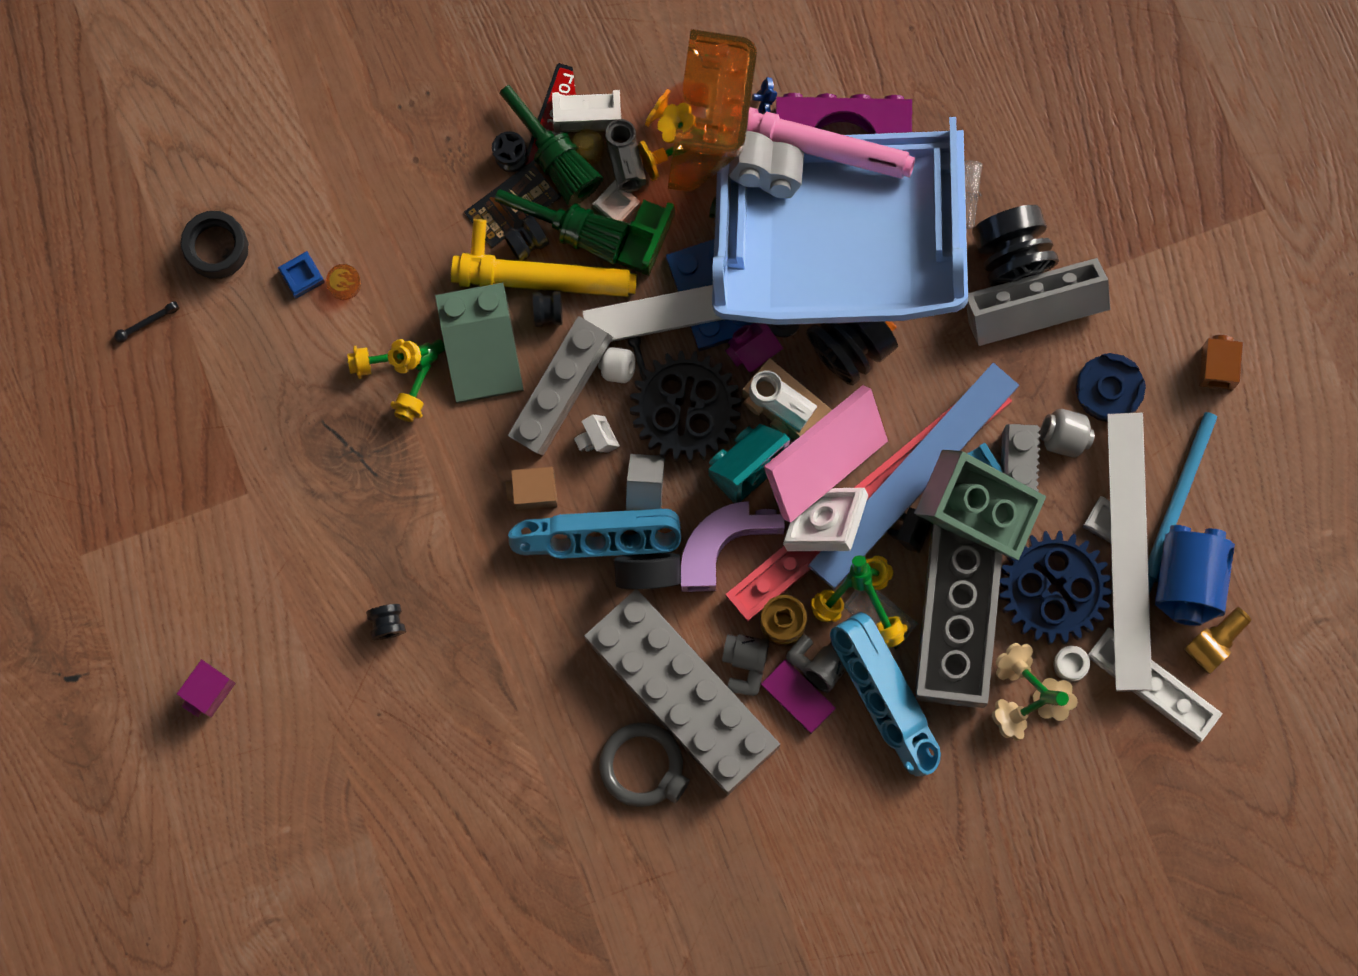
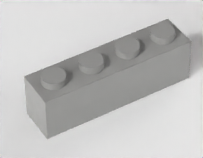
M1098 258L1022 278L1011 283L1008 282L968 293V303L966 304L969 326L978 346L1111 310L1108 278Z
M578 316L508 436L544 456L613 337Z

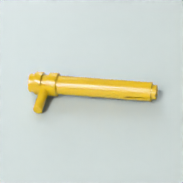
M473 219L471 253H462L461 256L454 255L452 259L451 282L459 283L460 287H471V284H477L482 287L503 283L504 287L623 297L636 293L637 274L630 273V270L505 260L496 259L495 255H486L484 252L487 220Z

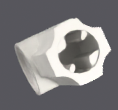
M764 370L757 373L749 388L751 400L756 405L765 407L799 432L817 408V405L782 382L781 378L772 371ZM762 381H767L774 386L775 393L772 396L764 397L758 393L756 385Z

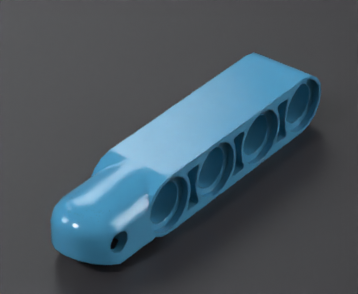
M670 509L560 514L551 518L523 520L509 531L508 541L511 550L517 554H549L560 559L667 553L679 546L681 542V526L679 516ZM527 527L531 530V533L522 534L521 530ZM662 528H669L672 531L668 533H661L658 530ZM627 530H634L637 533L633 535H626L623 532ZM592 532H599L602 535L599 537H592L588 534ZM557 534H564L568 537L564 539H557L554 536Z
M863 612L856 613L831 629L830 640L883 739L890 747L896 750L906 770L910 774L919 777L931 774L940 763L941 752L928 727L927 719L872 618ZM929 748L934 751V756L931 755Z

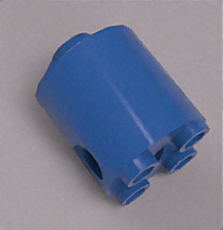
M1171 525L1169 533L1165 534L1155 605L1173 621L1189 626H1200L1216 617L1225 615L1235 544L1231 540L1226 539L1225 531L1209 528L1205 529V533L1191 532V528L1186 526Z

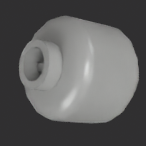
M1057 409L1052 414H1048L1044 418L1040 430V439L1044 441L1048 451L1073 458L1081 455L1085 449H1090L1095 436V432L1091 429L1090 421L1086 415L1065 409Z

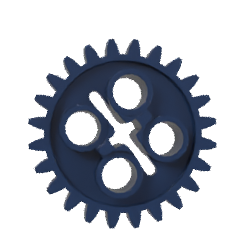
M1044 531L1041 542H1038L1036 537L1031 535L1028 538L1029 548L1027 546L1024 547L1020 559L1014 560L1006 557L1013 566L1003 565L1001 567V572L1007 575L1008 578L1000 579L999 586L1007 588V591L1000 593L998 599L1009 601V604L1002 611L1003 613L1014 612L1015 616L1010 624L1014 625L1021 621L1024 624L1021 634L1024 635L1030 629L1033 630L1035 642H1037L1042 634L1046 635L1048 645L1054 642L1055 636H1059L1062 644H1066L1069 633L1076 640H1080L1082 638L1080 628L1082 627L1085 631L1091 633L1094 627L1090 620L1100 623L1104 619L1097 610H1107L1110 607V604L1102 600V597H1108L1113 594V590L1103 587V584L1110 582L1112 576L1101 575V571L1108 564L1107 562L1098 564L1095 562L1100 551L1096 550L1089 554L1086 551L1089 541L1086 540L1080 546L1076 545V534H1073L1068 541H1064L1062 531H1058L1055 539L1051 540L1048 532ZM1055 555L1060 556L1065 562V570L1055 571L1050 568L1048 558ZM1035 563L1041 566L1046 577L1034 568ZM1025 577L1034 578L1039 584L1038 592H1026L1021 584L1022 579ZM1050 582L1052 584L1059 582L1062 585L1059 592L1055 591L1051 594L1048 591L1051 585ZM1072 583H1083L1088 589V596L1086 598H1078L1073 595L1071 591ZM1063 598H1065L1070 604L1075 606L1076 612H1072L1068 608V605ZM1045 605H1057L1062 613L1061 619H1049L1044 612Z

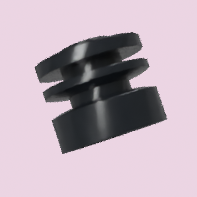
M1024 205L1008 209L988 217L973 227L972 235L978 252L981 254H993L983 264L984 269L991 272L988 275L990 286L1011 283L1022 278L1044 273L1058 264L1057 253L1050 251L1053 247L1052 240L1049 238H1038L1047 229L1039 206Z
M885 321L820 323L821 327L813 324L806 331L808 339L821 361L840 379L852 386L860 380L859 372L865 375L870 372L871 368L865 355L880 363L898 347L897 340Z

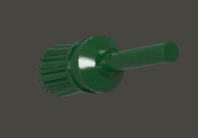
M510 85L505 86L499 94L536 139L535 145L538 147V150L534 156V161L540 164L546 175L550 176L567 206L584 201L601 185V182L604 180L603 177L578 153L579 148L570 141L567 133L554 135L552 131H546Z
M501 189L497 191L495 196V202L552 224V228L558 230L560 243L569 244L577 250L581 247L613 265L617 264L629 234L630 223L596 215L592 209L582 208L577 203H574L566 211L563 209L555 211Z

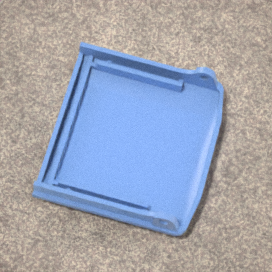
M949 117L950 131L845 135L909 152V156L915 157L914 168L910 178L904 176L903 179L804 153L802 185L792 198H777L760 187H745L729 177L731 148L735 139L732 140L730 126H723V140H718L715 240L712 264V307L716 316L727 320L787 325L905 321L957 312L963 309L968 303L964 130L957 131L956 117Z

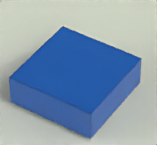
M308 251L278 267L295 299L325 283Z

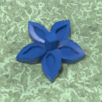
M766 77L762 82L761 90L757 94L752 95V100L761 101L758 113L765 114L766 112H771L770 105L776 100L777 92L773 90L774 83L772 78Z

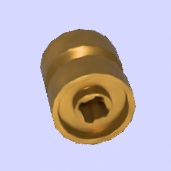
M778 595L771 598L764 605L760 620L761 631L765 639H769L771 644L779 647L790 646L796 643L803 635L807 622V613L803 604L797 598L790 595Z

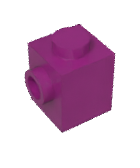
M201 659L177 692V695L185 700L181 706L199 718L203 712L212 718L236 683Z

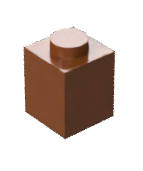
M1215 335L1212 339H1207L1202 346L1200 387L1235 389L1240 383L1243 342L1233 341V337L1227 335Z

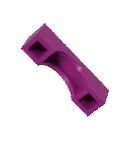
M787 93L783 97H776V114H779L780 119L818 129L836 122H848L861 127L868 134L912 132V99H904L901 95H888L884 99H876L865 94L852 95L850 98H837L836 95L829 93L819 94L817 97H803L799 93Z

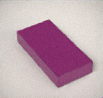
M786 659L761 683V686L810 734L836 709Z

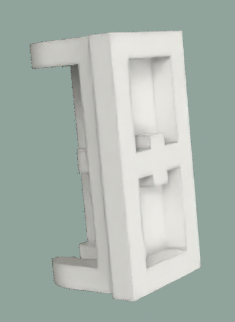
M613 90V94L559 96V92L552 93L554 133L605 131L612 121L621 119L620 90Z

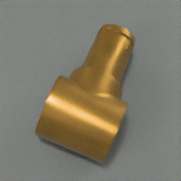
M1236 607L1217 627L1212 626L1210 629L1207 627L1203 629L1184 650L1210 674L1232 653L1229 650L1233 646L1232 642L1252 620L1244 610Z

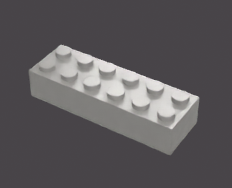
M933 523L931 526L914 696L917 701L985 708L989 698L1002 554L947 531Z
M637 589L584 635L586 642L727 796L780 748V743Z

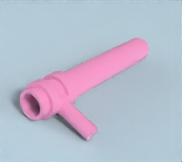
M748 106L745 109L737 108L731 125V134L736 136L741 131L757 132L770 138L773 142H783L796 146L808 155L903 179L904 176L910 178L914 168L915 157L909 156V152L780 119L779 114L771 112L761 114L758 113V109Z

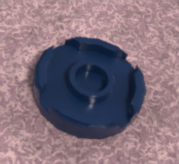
M1107 353L1091 359L1085 364L1077 377L1075 390L1079 404L1087 414L1105 422H1108V414L1135 413L1144 399L1146 389L1145 380L1139 371V367L1129 358L1119 354Z

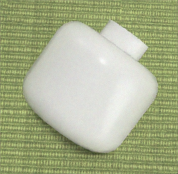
M608 348L598 362V368L601 369L603 378L617 383L629 382L635 370L634 353L628 349Z

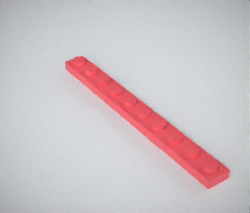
M1008 398L987 423L1007 408L1012 400ZM952 407L854 488H865L868 493V500ZM783 546L726 593L725 597L748 623L762 612L764 605L771 598L782 595L810 572L811 569L808 565L821 551H787L785 546Z

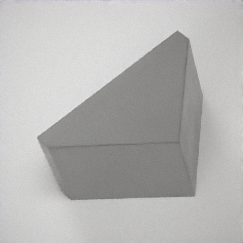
M630 454L626 511L662 508L665 457L662 458L660 455Z

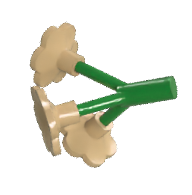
M1018 643L1010 645L1006 653L1001 654L997 658L996 665L998 669L996 675L1001 680L1009 678L1011 681H1014L1018 678H1026L1037 689L1033 694L1034 702L1023 707L1018 706L1014 702L1008 703L1006 700L1000 699L995 703L996 710L992 712V718L999 725V731L1005 738L1012 737L1015 741H1020L1024 738V730L1027 728L1026 719L1029 713L1038 709L1039 715L1044 719L1053 717L1057 721H1064L1068 718L1069 711L1075 709L1078 704L1077 697L1072 694L1073 687L1070 682L1066 680L1057 682L1053 678H1047L1041 683L1031 673L1033 649L1028 644L1021 646Z

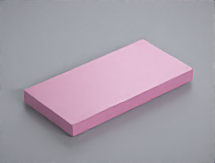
M862 385L764 466L784 520L791 523L888 442L871 388Z

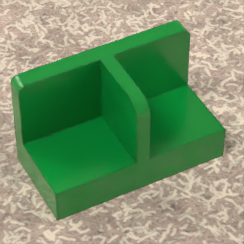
M643 199L635 220L629 224V234L619 255L618 264L650 276L675 217L674 204L668 202L664 208Z

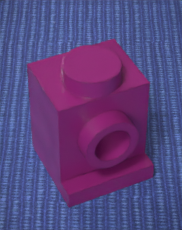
M753 323L742 326L733 334V338L727 342L730 347L725 352L736 367L743 364L749 372H752L784 348L767 324Z

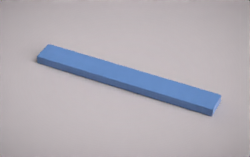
M992 363L866 501L851 551H821L808 567L835 590L850 573L852 559L858 555L865 557L924 492L941 451H961L1017 390L1019 384L995 363Z

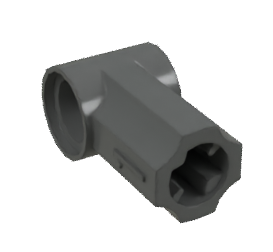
M618 119L612 121L605 130L606 146L617 189L627 193L637 191L646 185V177L636 141V130L633 124L627 120ZM622 138L628 140L624 143L615 142V140Z

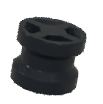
M506 131L496 136L492 143V152L497 165L506 172H516L525 167L529 154L523 138L511 131Z
M553 291L551 295H543L540 292L533 293L535 327L543 326L548 322H552L555 325H563L560 291Z
M400 604L383 605L366 612L367 619L373 625V629L370 632L372 640L393 638L406 633L405 625L400 622L399 618L402 612Z

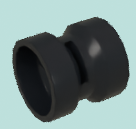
M532 215L523 220L522 226L517 229L510 228L503 233L507 244L519 261L527 259L531 251L535 249L541 250L549 245L545 233Z

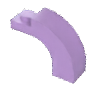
M748 501L727 505L707 516L694 529L686 543L681 561V591H716V561L724 546L740 536L784 534L785 526L782 515L776 514L774 509H761L756 511V515H749Z

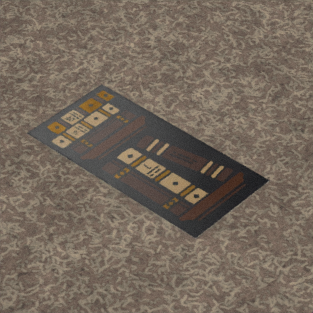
M534 160L464 211L472 223L473 219L487 220L485 240L491 248L505 239L503 236L505 231L510 228L517 229L522 226L523 220L530 217L528 214L495 202V196L499 189L548 207L561 197L550 176L546 175L540 164H537Z

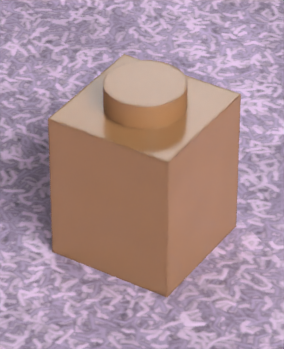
M553 466L511 470L512 481H506L508 502L514 501L516 511L558 507Z

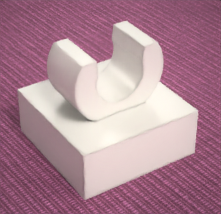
M593 414L582 420L587 432L574 438L580 451L585 449L588 452L595 448L598 452L609 453L620 447L606 417Z

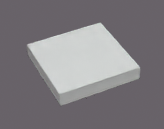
M865 488L830 489L789 524L783 542L786 550L851 551L868 498Z

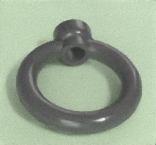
M650 723L626 725L613 733L602 749L599 761L602 782L615 799L626 805L648 807L660 803L666 798L675 804L683 795L690 782V779L682 775L683 757L678 743L669 732L657 725ZM635 737H648L656 740L663 746L669 758V770L662 778L659 786L646 793H636L624 788L616 779L613 770V761L617 750L624 742Z

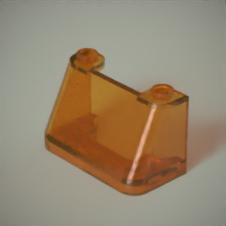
M691 29L682 96L691 105L707 108L705 118L696 117L694 125L688 131L683 132L681 129H676L668 189L693 191L742 153L746 140L757 57V48L748 38Z

